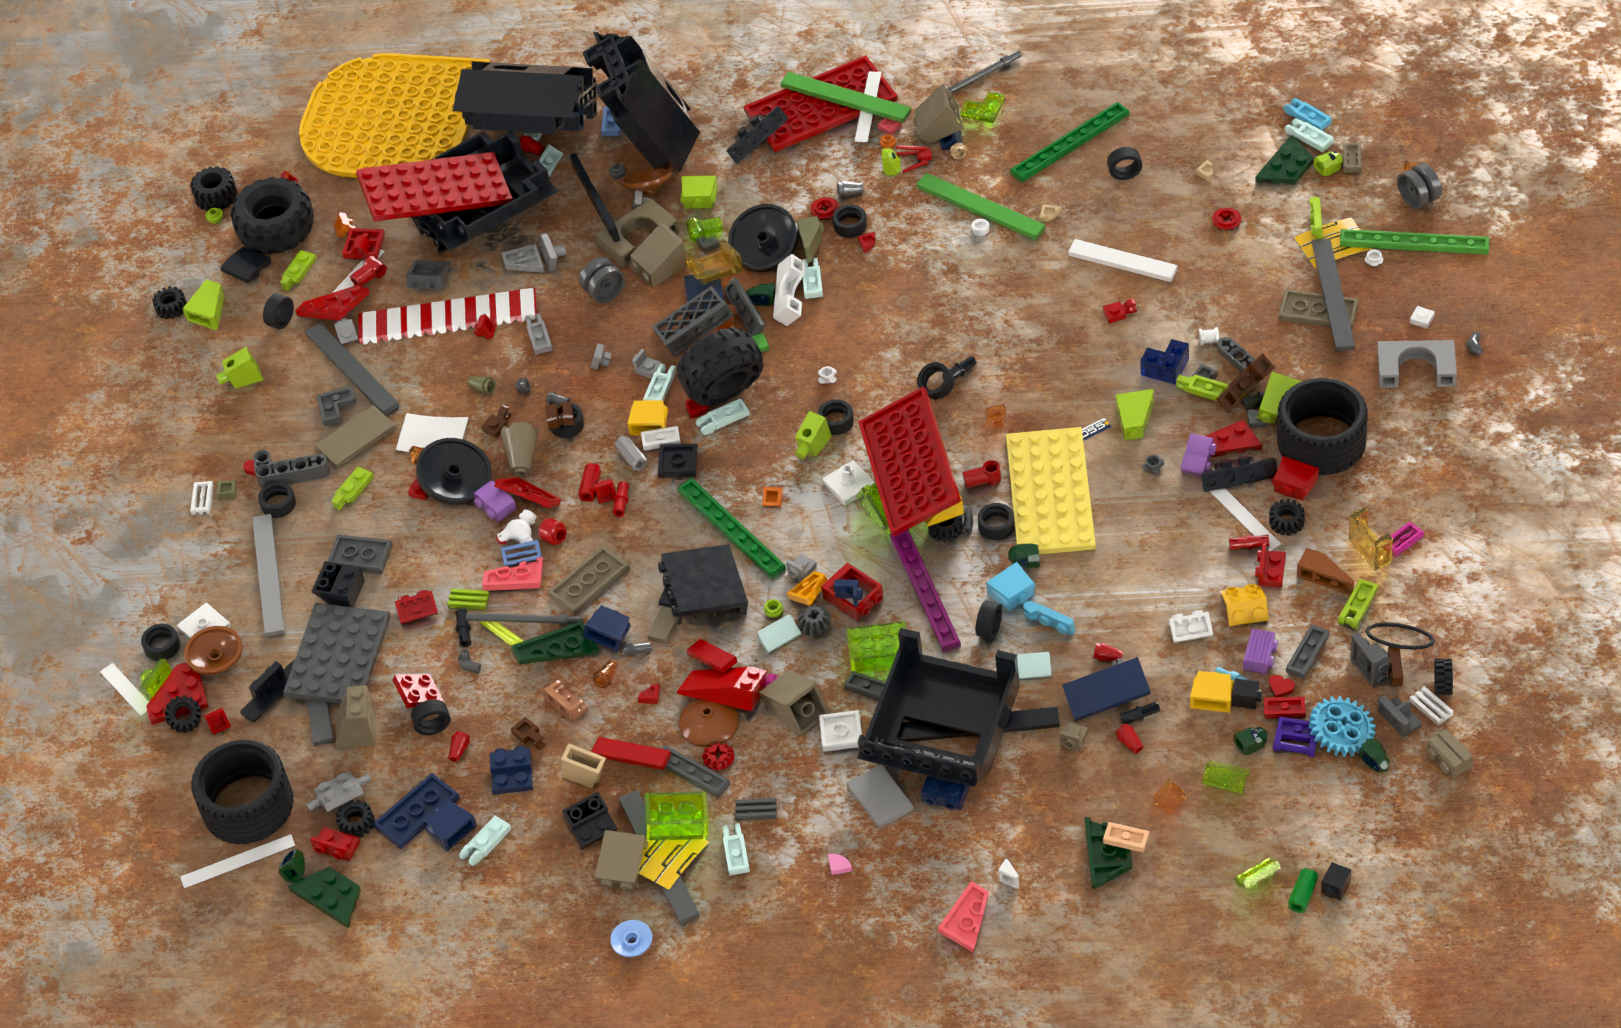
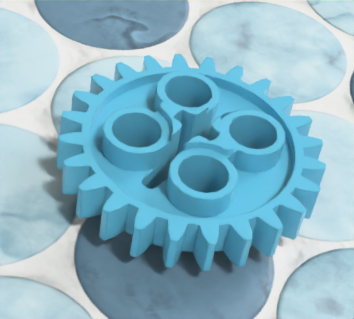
M1333 696L1330 697L1329 701L1324 698L1322 703L1318 702L1311 712L1310 724L1308 728L1312 729L1310 735H1316L1314 741H1321L1320 748L1327 746V752L1334 750L1336 756L1339 752H1342L1343 757L1349 752L1353 757L1355 752L1359 754L1361 745L1368 739L1374 738L1376 733L1374 731L1376 725L1372 724L1374 718L1368 717L1370 711L1364 712V705L1356 706V700L1350 703L1349 697L1345 701L1342 700L1341 696L1338 697L1337 701Z

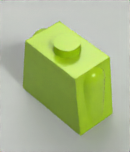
M682 176L680 201L684 204V208H713L718 191L717 176Z

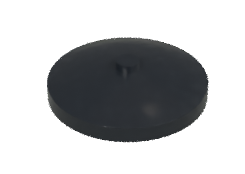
M760 204L747 209L737 217L729 232L728 246L731 255L741 267L753 272H768L777 269L780 262L795 252L799 240V231L795 220L787 210L774 204Z
M443 438L428 444L421 451L416 464V478L422 490L434 500L449 505H463L473 502L475 500L474 492L490 482L491 465L485 453L475 444L459 438Z

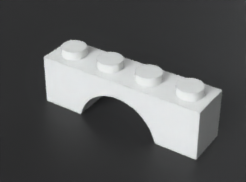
M793 254L780 262L777 268L773 318L785 326L790 325L799 318L802 310V302L794 298V293L798 283L804 277L805 262Z

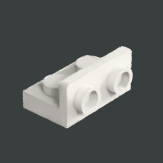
M1197 610L1187 616L1175 614L1168 620L1173 643L1213 636L1209 612L1203 613V610Z

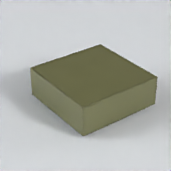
M236 480L217 481V500L236 498Z

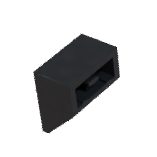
M325 561L312 588V593L329 605L354 607L365 582L361 567Z

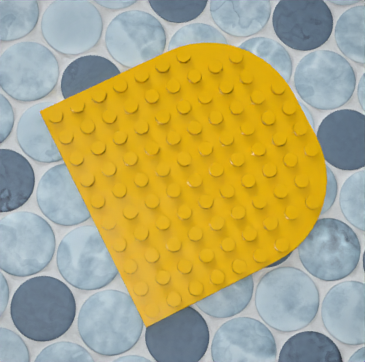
M381 53L372 54V57L365 59L359 57L338 66L327 74L328 77L323 82L317 84L302 117L299 136L305 156L313 165L327 173L341 177L357 178L356 169L425 161L440 155L464 142L470 126L465 125L462 112L453 111L461 70H472V61L490 62V59Z

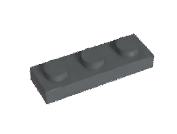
M1311 624L1287 664L1286 673L1305 679L1329 638L1330 631Z

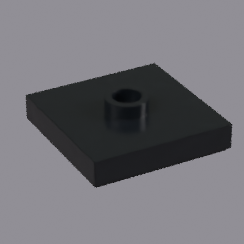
M697 443L660 445L658 478L696 477Z

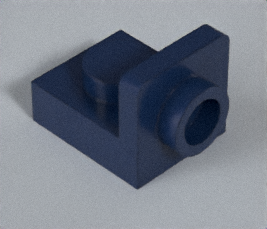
M858 580L834 581L835 597L843 599L853 598L854 607H858L859 600H862L863 589L859 588Z

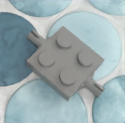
M350 771L341 773L336 778L323 782L314 788L317 799L306 803L309 811L321 806L328 812L364 794L361 785L372 780L368 773L359 778L353 777Z

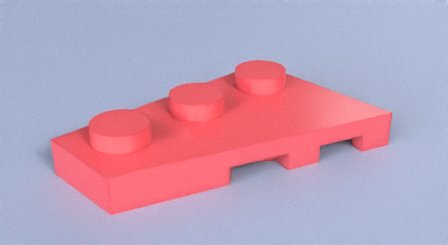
M543 557L536 558V562L528 564L526 561L520 562V566L509 568L505 566L484 572L483 590L541 588L544 566Z
M971 881L942 921L937 932L974 953L989 891Z

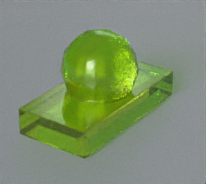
M160 658L153 669H145L140 675L142 684L140 689L147 700L152 699L172 672L166 659Z

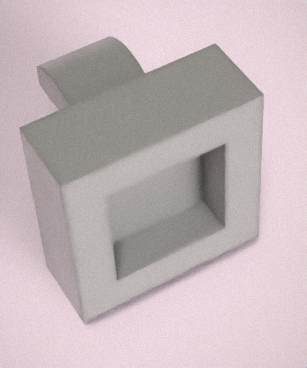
M635 190L632 210L650 198H642V191Z
M597 343L590 368L597 370L599 363L603 366H608L611 353L603 352L605 345Z

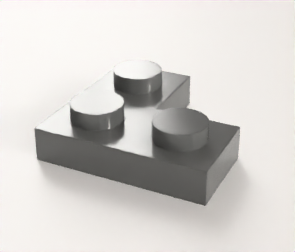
M352 386L316 395L324 426L342 422L339 408L357 404Z

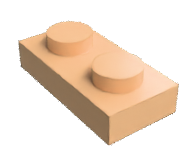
M1109 822L1103 843L1144 853L1149 839V831Z

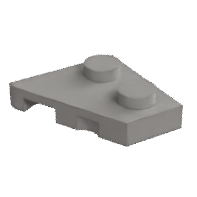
M536 244L502 253L506 270L544 272Z

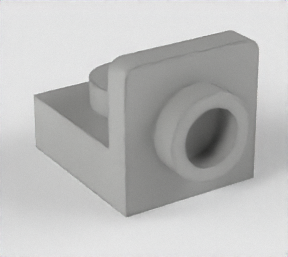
M641 349L633 357L632 361L635 373L652 379L659 365L662 364V362L647 357L644 349Z
M800 554L794 561L788 560L786 562L787 573L792 578L802 581L817 567V563L807 556Z

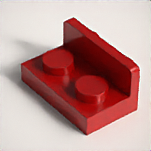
M1262 543V551L1258 550L1257 562H1260V566H1256L1255 577L1259 578V586L1282 588L1286 552L1266 550V544Z
M421 590L416 593L417 595L411 597L404 595L399 597L397 601H394L401 625L438 614L432 591Z
M327 827L322 828L318 837L312 836L310 839L315 852L347 861L351 860L360 844L359 837Z

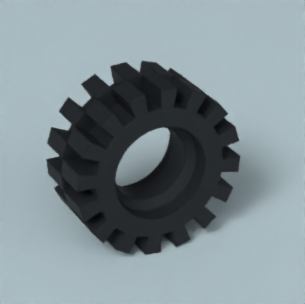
M168 286V289L164 287L162 288L163 291L158 290V294H154L152 301L158 316L160 315V318L165 317V319H169L171 317V319H174L175 315L179 317V313H184L183 307L187 302L180 288L177 289L174 286L172 289L171 286Z
M1281 499L1280 503L1276 501L1274 506L1270 507L1269 524L1271 529H1275L1277 534L1281 531V535L1287 533V536H1290L1291 532L1297 534V530L1301 531L1302 527H1304V507H1301L1300 503L1296 505V500L1290 502V499H1286V502ZM1291 515L1294 518L1290 520H1284L1280 518V516Z
M962 516L946 520L952 523L947 527L939 526V523L928 526L929 534L939 542L941 539L943 542H946V539H949V542H951L953 537L957 539L958 535L962 534Z
M1435 659V695H1452V659Z
M183 695V697L176 696V699L172 698L170 703H167L165 709L167 725L170 726V729H175L177 733H180V731H183V733H187L186 731L188 730L190 732L193 731V728H197L198 722L200 723L201 709L198 702L194 701L193 697L189 696L187 698L186 695ZM184 707L190 710L191 715L189 719L180 721L175 717V713L179 708Z
M350 800L349 805L346 802L343 804L344 808L340 806L339 812L336 813V821L340 832L356 837L360 835L362 838L364 837L363 833L368 835L370 833L369 829L372 830L374 828V815L371 807L365 801L361 803L360 800H356V803H354L353 800ZM353 816H363V818L356 823L348 822V820Z

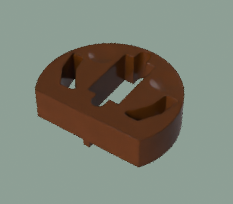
M1388 647L1387 662L1390 665L1388 668L1390 686L1402 687L1403 670L1400 649Z

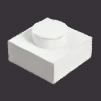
M1417 306L1410 318V324L1428 329L1435 316V311Z

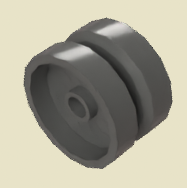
M1419 163L1412 167L1411 170H1406L1397 177V186L1401 197L1407 205L1415 210L1422 208L1429 202L1435 201L1442 195L1440 180L1435 171L1426 163Z
M598 257L583 267L578 281L579 285L597 303L603 304L612 301L621 293L625 285V275L608 258Z

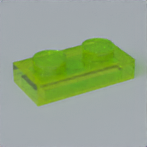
M1268 858L1234 879L1238 886L1250 889L1257 886L1258 881L1275 875V871L1280 869L1281 866L1278 860Z

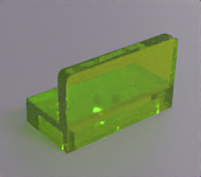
M1210 760L1206 763L1202 784L1243 793L1250 770Z

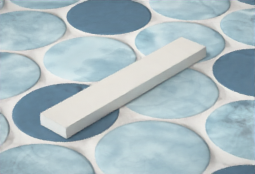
M1077 239L1074 240L1068 251L1069 256L1168 282L1172 281L1177 271V265Z

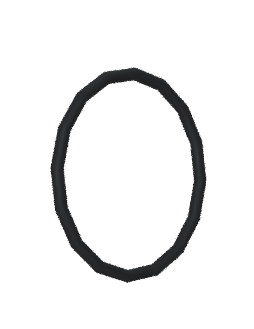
M1375 623L1369 625L1365 630L1367 636L1375 642L1399 649H1426L1433 646L1435 642L1433 636L1423 629L1400 623ZM1385 626L1400 627L1422 633L1431 641L1425 645H1400L1378 639L1370 633V630Z

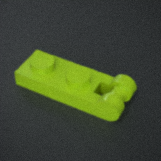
M1312 197L1309 199V204L1312 207L1310 209L1311 224H1314L1311 225L1312 236L1315 235L1316 240L1323 239L1320 198Z
M1360 578L1338 618V623L1350 625L1351 628L1358 630L1361 620L1378 591V584ZM1349 614H1352V615H1354L1355 617H1354V618H1351V617H1348V616H1349Z

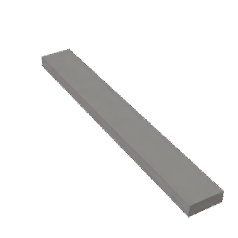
M271 514L252 517L266 638L285 634Z

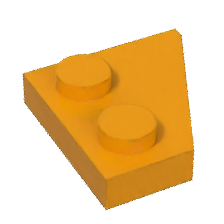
M814 571L786 594L789 600L810 606L822 590L821 586L828 579L824 573Z

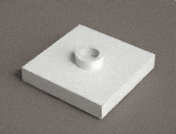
M205 603L176 626L181 633L190 639L195 633L211 626L230 628L231 624L208 603Z
M859 710L819 715L823 752L858 747V739L860 734L862 735Z

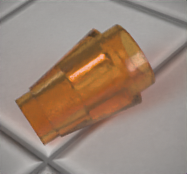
M609 660L594 673L593 682L596 686L606 688L611 685L618 668V664L615 661Z

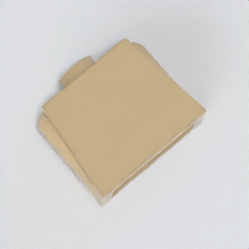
M568 744L561 758L562 777L593 788L594 784L598 783L601 779L603 764L606 758Z

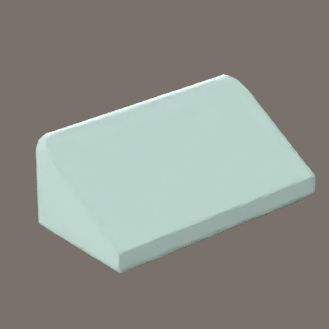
M548 144L539 159L547 169L549 177L563 155L561 151Z
M790 614L757 632L758 641L768 654L802 635Z
M1049 652L1017 655L1019 679L1052 676Z

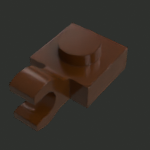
M502 405L498 410L497 416L492 414L481 426L482 431L498 438L502 428L508 426L506 420L511 416V413L507 412L509 407Z
M526 717L511 728L512 734L524 744L530 740L538 750L545 746V743L541 741L543 737L539 734L538 726Z

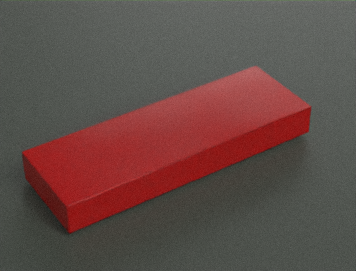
M699 639L686 650L688 656L722 673H725L738 662L736 656L702 639Z

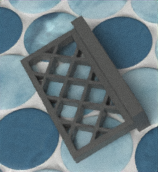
M711 286L652 326V328L672 356L675 357L734 315L726 302ZM713 293L712 298L710 300H705L706 297ZM694 305H698L696 310H690ZM708 305V308L702 309V306ZM683 315L681 320H675L678 316ZM688 315H694L692 320H686ZM673 325H679L677 330H671ZM667 326L666 330L659 331L662 327Z

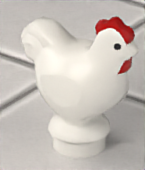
M523 510L519 515L520 519L511 520L506 528L497 534L496 541L504 545L509 540L519 543L533 541L530 525L535 524L537 516L529 510Z

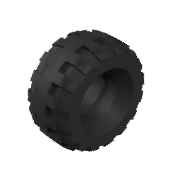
M267 177V179H259L254 181L253 184L247 185L242 189L241 193L237 194L231 209L232 224L239 241L246 247L258 253L263 252V254H279L285 250L297 247L298 243L303 242L307 238V234L311 232L314 223L313 209L307 192L303 191V188L295 181H289L283 177Z
M735 327L721 329L698 340L690 349L685 351L683 357L678 362L677 376L690 399L704 406L717 405V403H723L734 396H738L759 378L764 367L763 354L752 336L744 330Z

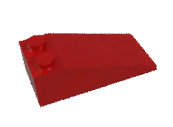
M733 667L725 673L716 669L692 670L677 690V694L752 711L761 698L759 692L766 687V671L756 667Z

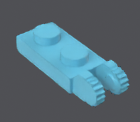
M1296 98L1291 100V105L1286 104L1283 109L1289 116L1307 122L1321 131L1332 123L1330 116Z
M1032 601L1024 603L1025 616L1030 621L1038 620L1042 625L1051 626L1062 634L1066 633L1073 636L1076 630L1072 618L1041 604L1032 603Z

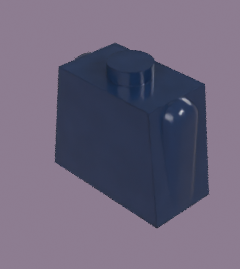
M601 605L585 624L583 637L618 652L630 630V617Z
M450 800L439 809H436L425 820L426 832L446 852L477 827L474 815Z

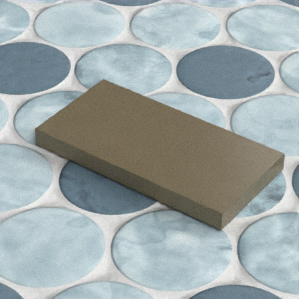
M1285 289L1278 320L1330 327L1323 294ZM1344 297L1352 330L1359 299Z
M373 405L316 443L315 448L318 452L325 455L327 460L338 469L394 431L396 425Z
M602 546L548 591V596L575 616L630 570V566L613 552Z

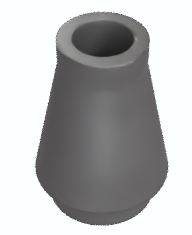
M849 181L837 183L838 197L846 198L864 192L863 183Z

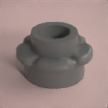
M615 163L609 168V173L613 179H621L625 176L626 168L624 165Z
M526 377L518 378V382L515 383L518 393L522 392L523 395H526L527 392L531 391L530 383Z

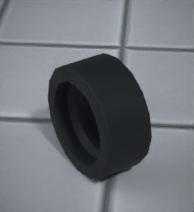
M1118 148L1111 152L1107 158L1109 172L1115 179H1131L1142 170L1141 157L1135 148ZM1123 160H1134L1129 166L1116 167Z
M849 204L835 210L833 214L835 232L846 238L861 235L867 228V218L864 209L858 205ZM848 217H855L860 220L852 225L840 223V221Z
M278 293L269 297L263 310L264 323L279 330L285 328L293 315L294 304L292 299Z
M933 362L921 369L917 377V385L919 388L924 386L929 398L937 400L946 397L952 391L955 378L953 373L943 363ZM936 372H943L945 374L943 384L935 390H929L927 382L931 375Z
M840 399L826 401L820 406L818 415L826 417L834 412L844 413L846 418L842 421H827L831 435L846 433L854 423L851 405Z
M572 403L573 413L576 417L575 425L566 427L560 425L559 428L550 429L554 435L561 438H569L577 435L583 429L584 418L579 406Z
M274 482L266 485L258 495V502L262 512L265 515L271 514L272 518L288 515L296 505L292 488L283 482ZM275 495L287 496L283 503L278 505L267 504V501Z
M1002 503L985 505L978 513V529L980 533L992 540L1008 537L1014 530V513L1012 509ZM992 516H1002L1007 519V522L1002 526L992 527L987 525L985 520Z
M987 600L982 603L976 619V636L991 640L996 637L1002 620L1001 604Z
M161 623L149 627L143 633L141 645L148 658L155 661H163L173 657L178 652L180 639L174 627ZM158 637H171V641L162 648L150 647V644Z
M440 700L424 701L418 704L411 712L415 731L421 735L440 733L448 727L451 721L447 705ZM439 715L434 719L423 721L428 716Z

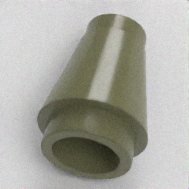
M470 376L468 386L487 395L494 392L496 382L491 377Z

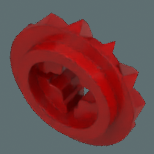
M828 197L817 199L811 205V214L821 220L824 218L829 220L830 217H833L835 210L839 208V204L836 200Z
M1221 208L1212 216L1213 226H1217L1218 230L1224 229L1225 232L1227 229L1234 230L1235 227H1239L1241 215L1235 209Z
M719 741L714 745L710 743L708 748H704V753L702 754L703 763L712 770L726 769L733 763L735 758L733 748L727 743L721 744ZM718 751H720L721 755L720 758L717 760L715 755Z

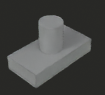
M548 234L540 235L539 249L548 271H556L557 257L566 256L565 246L553 247Z

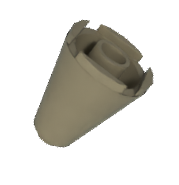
M511 423V427L506 428L504 426L502 428L501 438L511 472L518 477H522L530 472L538 438V428H532L530 423Z

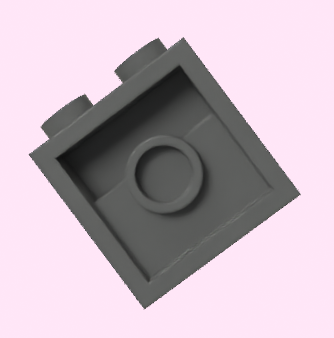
M415 260L406 274L407 288L413 290L429 289L432 291L442 289L446 283V274L450 269V261Z
M1359 632L1351 635L1350 660L1372 688L1387 682L1389 679L1387 671L1390 665L1387 662L1388 654L1385 649H1381L1377 643L1370 645L1368 640L1363 638Z

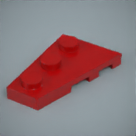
M1244 420L1206 435V437L1213 438L1214 444H1217L1215 455H1211V457L1223 456L1227 452L1233 451L1243 453L1245 450L1253 448L1256 451L1262 450V443Z
M519 477L496 479L494 487L536 502L544 508L551 509V507L560 506L561 498Z

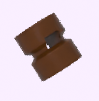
M571 401L561 403L560 406L556 404L545 405L549 429L559 428L561 424L564 427L575 425Z

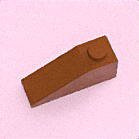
M1306 548L1297 564V577L1351 595L1354 590V580L1327 555L1317 550Z

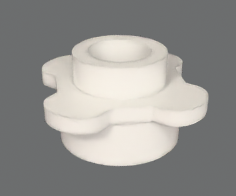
M829 366L821 368L818 371V375H820L818 382L820 384L835 383L837 381L835 377L836 370Z

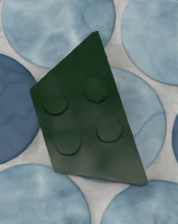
M1291 135L1255 176V182L1261 183V180H1272L1274 184L1285 183L1295 185L1313 164L1314 158Z
M1085 817L1092 889H1096L1132 869L1130 849L1104 844L1103 838L1108 823H1096L1091 821L1090 817Z
M327 867L288 886L292 893L349 928L351 924L350 918L352 912L355 911L356 900L361 892L358 884L331 867Z

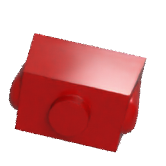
M1283 456L1279 468L1272 479L1274 492L1303 501L1318 482L1319 468Z

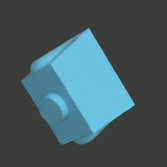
M1017 562L986 582L987 594L1009 611L1025 603L1034 595L1035 583Z

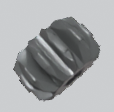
M817 604L814 607L808 605L807 609L802 608L801 614H798L799 629L805 635L810 634L812 638L815 634L821 637L822 632L827 633L828 627H831L830 613L824 606L818 607Z

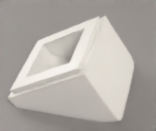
M1005 859L999 868L1000 882L1018 889L1019 876L1008 859Z

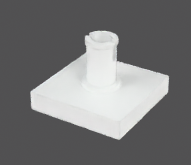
M854 460L822 478L823 484L844 506L876 488L875 482Z

